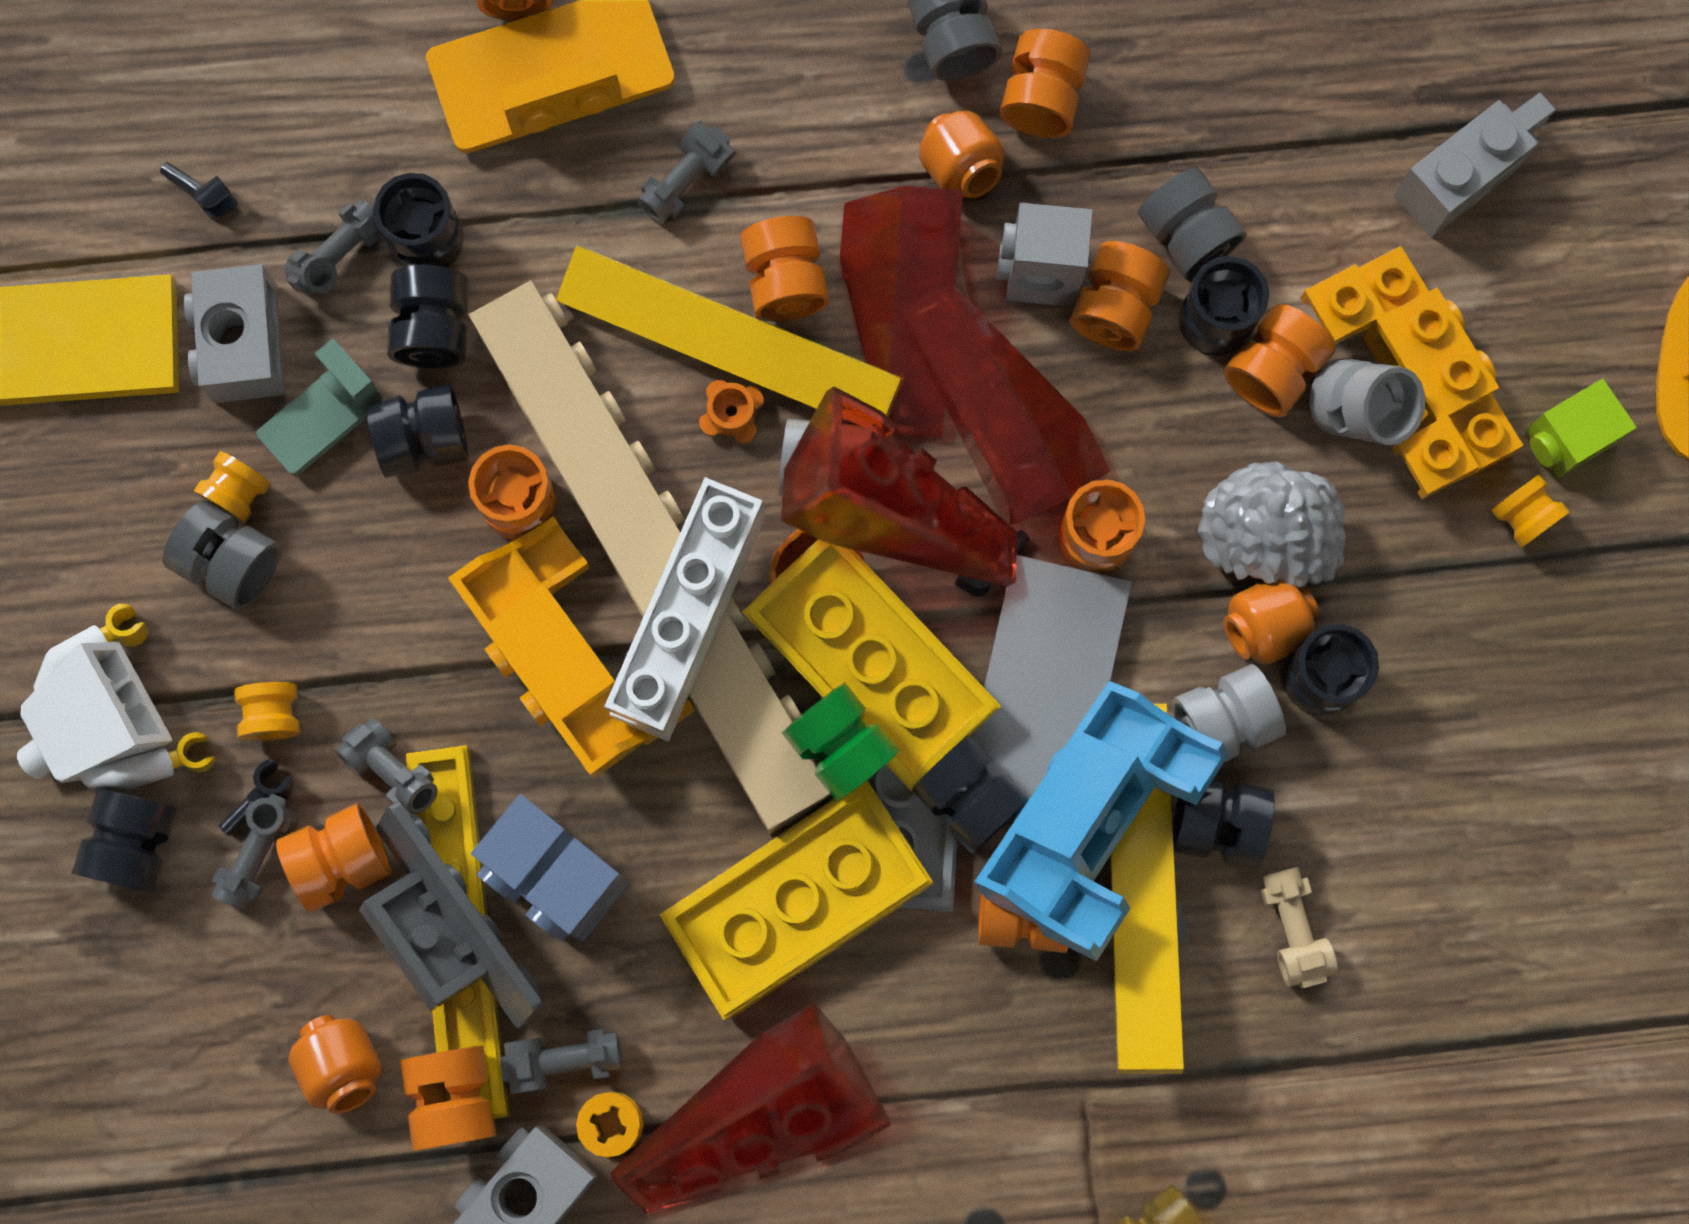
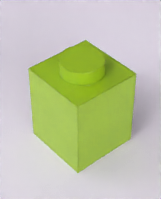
M1602 378L1543 413L1526 429V432L1530 436V447L1537 460L1543 466L1551 468L1559 479L1616 445L1637 427Z

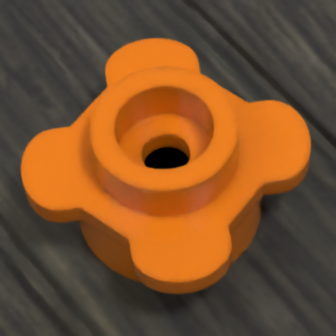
M716 380L710 383L706 389L708 397L707 412L699 419L701 431L709 437H714L718 434L734 436L739 443H747L753 440L757 434V427L754 424L756 411L764 403L762 392L754 386L745 388L740 384L727 383L724 380ZM735 407L737 409L736 415L728 416L726 414L727 408Z

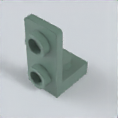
M333 338L314 353L327 371L256 432L257 437L292 476L301 474L367 418V402L383 399L369 377Z

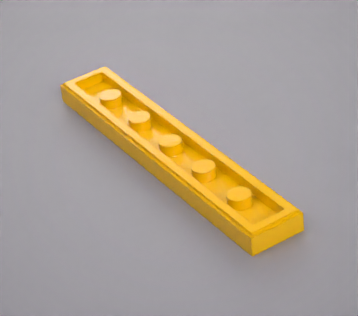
M576 245L556 301L859 427L871 428V431L876 434L882 433L903 381V378L582 246Z
M1154 704L1167 713V704ZM1154 787L1110 855L1111 891L1123 896L1130 907L1129 912L1113 935L1117 1074H1182L1184 1070L1171 794Z
M465 745L406 753L407 768L412 771L421 764L431 773L434 778L433 783L438 789L437 796L430 807L414 815L419 817L425 824L430 834L431 846L443 863L452 865L460 873L466 885V895L480 915L485 914L488 916L485 883L476 875L483 865L470 854L480 842L470 748ZM481 979L432 1011L436 1053L484 1046L489 1081L480 1089L481 1096L492 1101L494 1119L509 1117L506 1082H503L500 1057H503L498 1003ZM447 1091L445 1095L446 1101H451L450 1093Z

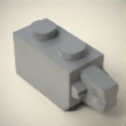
M1538 93L1514 112L1498 100L1414 165L1396 190L1395 198L1432 238L1509 178L1524 163L1530 153L1540 143L1533 133L1548 121L1549 116L1556 109L1541 93Z

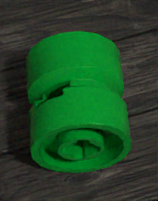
M843 682L781 732L803 760L815 759L818 762L815 776L835 801L841 800L858 788L900 751L878 723L866 724L863 718L866 707L846 682Z

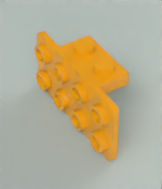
M579 0L434 46L426 53V61L456 149L463 154L479 151L531 133L541 132L550 127L587 115L600 113L606 109L668 90L675 83L674 71L648 0Z

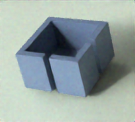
M522 794L518 795L470 853L484 864L476 874L504 898H509L514 903L522 895L532 904V907L525 915L550 936L559 939L561 942L568 935L584 941L630 885L618 872L575 837L567 833L564 828Z

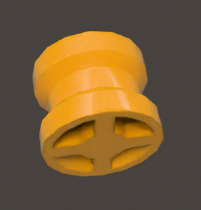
M219 451L213 460L215 470L209 479L199 481L193 492L203 500L211 502L236 517L239 522L245 524L252 514L251 502L256 495L265 494L271 482L238 459Z
M1540 474L1491 510L1498 520L1507 521L1515 530L1514 540L1521 548L1570 512L1562 502L1553 501L1546 493L1547 483Z
M262 682L243 685L234 690L235 703L242 708L243 718L237 725V739L243 741H273L292 738L300 734V721L293 716L292 703L298 698L296 684L289 682Z
M618 1092L597 1094L586 1101L578 1113L576 1123L578 1138L583 1146L594 1155L607 1158L621 1155L633 1148L642 1136L644 1127L642 1110L636 1101L626 1094Z

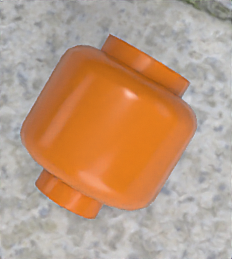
M955 111L950 114H941L928 124L919 146L918 158L923 168L944 194L953 198L967 197L971 199L986 194L998 183L1002 175L1005 150L1000 140L979 115L971 111Z
M1279 579L1274 584H1266L1262 581L1231 598L1228 606V615L1224 617L1223 625L1231 646L1241 658L1245 660L1252 658L1259 664L1269 665L1295 653L1302 642L1315 631L1314 619L1319 616V609L1313 595L1306 587H1296Z
M324 1015L311 1020L301 1028L299 1032L301 1038L292 1046L288 1056V1063L307 1103L313 1108L328 1109L331 1114H342L367 1102L376 1092L375 1084L379 1081L383 1067L361 1022L349 1018L335 1019L333 1015Z

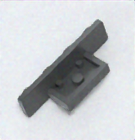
M400 802L387 807L376 826V830L407 875L365 900L359 911L430 1012L482 979L515 1027L520 1028L529 1022L543 1006L539 998V988L534 977L525 967L516 965L502 946L503 938L497 925L490 917L485 914L480 915L466 895V885L460 873L452 865L444 864L431 846L430 834L421 819L414 814L409 815Z

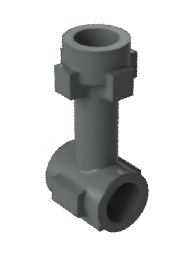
M702 121L695 123L682 138L678 146L687 155L661 183L651 176L642 186L641 191L643 194L637 199V202L643 211L660 224H663L670 216L675 219L684 209V204L679 197L704 170L715 178L731 162L736 154V151L729 145L731 139L714 124L709 128Z
M362 199L355 205L348 203L338 212L342 219V226L314 253L296 250L285 263L286 281L295 291L304 294L308 291L326 294L335 285L337 280L335 265L359 242L364 246L371 247L380 238L377 234L379 230L373 215V207Z
M371 718L363 725L359 723L341 739L343 743L335 750L338 757L358 777L372 769L392 788L386 794L391 804L400 802L409 813L419 814L434 802L438 789L433 783L434 778L431 773L421 764L410 771L389 751L397 743L387 729L375 718Z
M271 794L269 798H261L250 802L244 815H246V821L251 831L231 871L218 868L212 879L216 886L211 896L246 911L251 900L257 902L263 887L255 883L254 879L274 839H279L292 833L298 824L294 811L290 807L291 801Z
M604 1029L587 1031L588 1043L543 1050L542 1038L504 1043L505 1056L500 1057L503 1082H509L510 1094L547 1089L546 1075L591 1068L594 1079L610 1077V1071L622 1070V1055L618 1033L605 1034Z

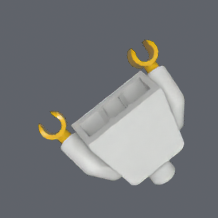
M127 604L113 606L106 615L105 626L99 629L93 625L52 647L46 653L33 686L34 692L21 705L20 715L33 740L19 749L17 760L23 771L29 776L41 779L51 772L53 777L61 783L82 781L89 789L131 790L174 775L173 769L181 766L199 773L209 770L215 764V756L205 758L200 762H191L187 759V751L191 745L209 740L205 734L198 732L189 733L182 737L177 749L169 752L164 747L172 742L173 739L122 646L135 647L142 644L149 634V629L145 622L137 623L131 629L125 631L119 630L124 621L136 615L132 606Z

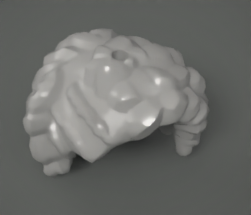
M1278 461L1252 463L1248 467L1236 470L1227 479L1220 482L1216 488L1208 493L1207 498L1203 502L1204 508L1202 509L1198 534L1203 541L1205 557L1218 570H1224L1226 573H1235L1238 580L1250 575L1253 578L1263 579L1266 584L1277 583L1279 579L1296 587H1305L1308 581L1312 584H1319L1322 580H1333L1336 570L1344 564L1343 551L1346 534L1343 529L1345 522L1344 506L1338 498V492L1335 487L1322 476L1313 475L1310 472L1293 471L1292 467Z

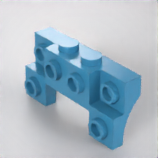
M1108 681L1065 747L1058 750L1052 757L1047 774L1031 798H1028L1029 800L1017 810L1014 823L974 881L987 900L1036 923L1046 937L1097 961L1129 912L1130 907L1123 896L1093 881L1154 787L1192 804H1198L1228 757L1224 744L1176 720L1139 692Z

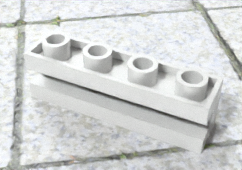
M706 477L704 478L604 706L610 712L611 718L669 742L764 522L763 500Z

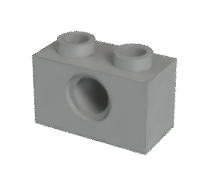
M1030 203L1019 204L1015 224L1004 223L1002 244H1000L997 280H1007L1006 301L1075 307L1088 268L1092 209Z
M263 264L191 272L192 293L185 294L184 310L190 329H195L196 349L189 350L188 367L193 384L195 386L199 385L214 403L285 395L277 284ZM239 325L244 326L243 334L237 341L231 344H221L222 336L229 328Z
M536 1126L530 1134L521 1127L497 1154L496 1157L503 1163V1166L493 1178L486 1183L479 1177L456 1202L454 1208L461 1215L454 1224H559L600 1174L546 1126ZM516 1178L529 1181L537 1192V1203L530 1214L521 1215L515 1213L507 1204V1188Z

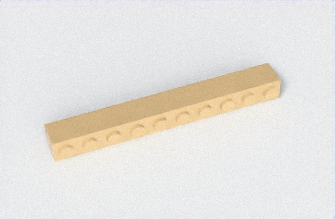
M530 280L468 315L477 334L642 617H644L680 535L677 526L684 523L685 519L669 491L667 490L658 495L647 476L656 471L641 443L637 440L628 445L618 426L625 423L626 419L610 391L599 396L589 377L596 374L597 370L581 342L571 347L560 328L566 326L568 321L552 293L541 297ZM731 597L689 693V697L771 836L831 801L833 797L815 776L818 762L815 759L803 760L781 733L801 714L789 695L779 700L767 679L776 675L758 643L750 648L747 647L737 630L739 626L745 623V620Z

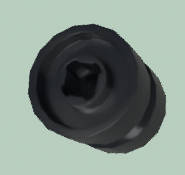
M409 172L393 177L381 187L375 197L373 215L378 230L397 262L402 267L412 265L448 267L454 263L462 251L464 234L448 193L442 185L426 174Z
M1233 256L1215 258L1201 267L1192 281L1179 315L1182 335L1190 346L1203 354L1223 356L1234 353L1248 341L1267 308L1270 294L1266 278L1258 267L1246 259Z
M434 265L405 266L393 271L391 274L389 306L398 316L392 318L388 325L387 355L390 360L398 364L424 369L451 368L463 364L466 360L467 328L458 319L465 316L468 312L469 280L466 275L454 269Z
M451 384L417 391L413 402H407L400 395L367 402L366 410L370 436L380 470L385 478L417 472L422 461L429 460L435 467L469 460L463 419Z
M1345 624L1326 625L1312 632L1296 649V652L1286 658L1282 671L1283 688L1290 701L1303 712L1315 716L1334 715L1366 695L1375 684L1379 672L1378 652L1370 638L1359 629Z
M969 735L938 761L913 787L912 792L935 816L947 814L951 818L948 830L972 855L1015 816L1017 810L1029 800V797L1007 774L994 776L991 773L993 759Z
M1214 778L1197 805L1177 798L1172 824L1174 852L1207 858L1213 851H1219L1224 862L1259 868L1264 861L1272 831L1275 807L1273 790L1238 783L1229 791L1225 790L1221 779Z
M96 789L87 823L94 829L92 837L81 840L71 874L153 893L162 859L156 854L155 848L156 845L168 842L177 808L127 794Z

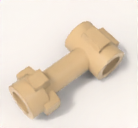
M1299 867L1263 876L1266 888L1260 891L1264 904H1277L1289 943V948L1277 951L1278 965L1285 984L1288 987L1299 984L1300 988H1306L1327 982L1326 977L1338 973L1337 961L1333 948L1327 938L1313 940L1301 899L1302 896L1312 893L1308 877L1302 879Z

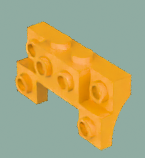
M1402 246L1359 268L1354 264L1304 290L1300 299L1304 305L1310 304L1320 323L1332 337L1335 345L1368 330L1363 336V340L1378 364L1404 367L1413 371L1422 382L1425 392V412L1420 426L1417 428L1419 431L1413 433L1409 439L1391 448L1395 456L1401 455L1421 488L1417 492L1421 500L1466 477L1494 466L1514 455L1524 446L1493 396L1499 389V386L1495 381L1496 372L1491 360L1484 352L1476 350L1465 333V321L1459 308L1452 301H1446L1438 287L1431 291L1427 289Z
M554 516L509 544L476 557L449 576L448 579L494 641L484 650L505 678L516 672L529 691L519 697L540 727L551 720L591 777L595 779L643 743L647 746L658 737L611 718L610 712L604 707L615 680L552 596L590 567L562 530ZM688 699L676 724L695 711Z

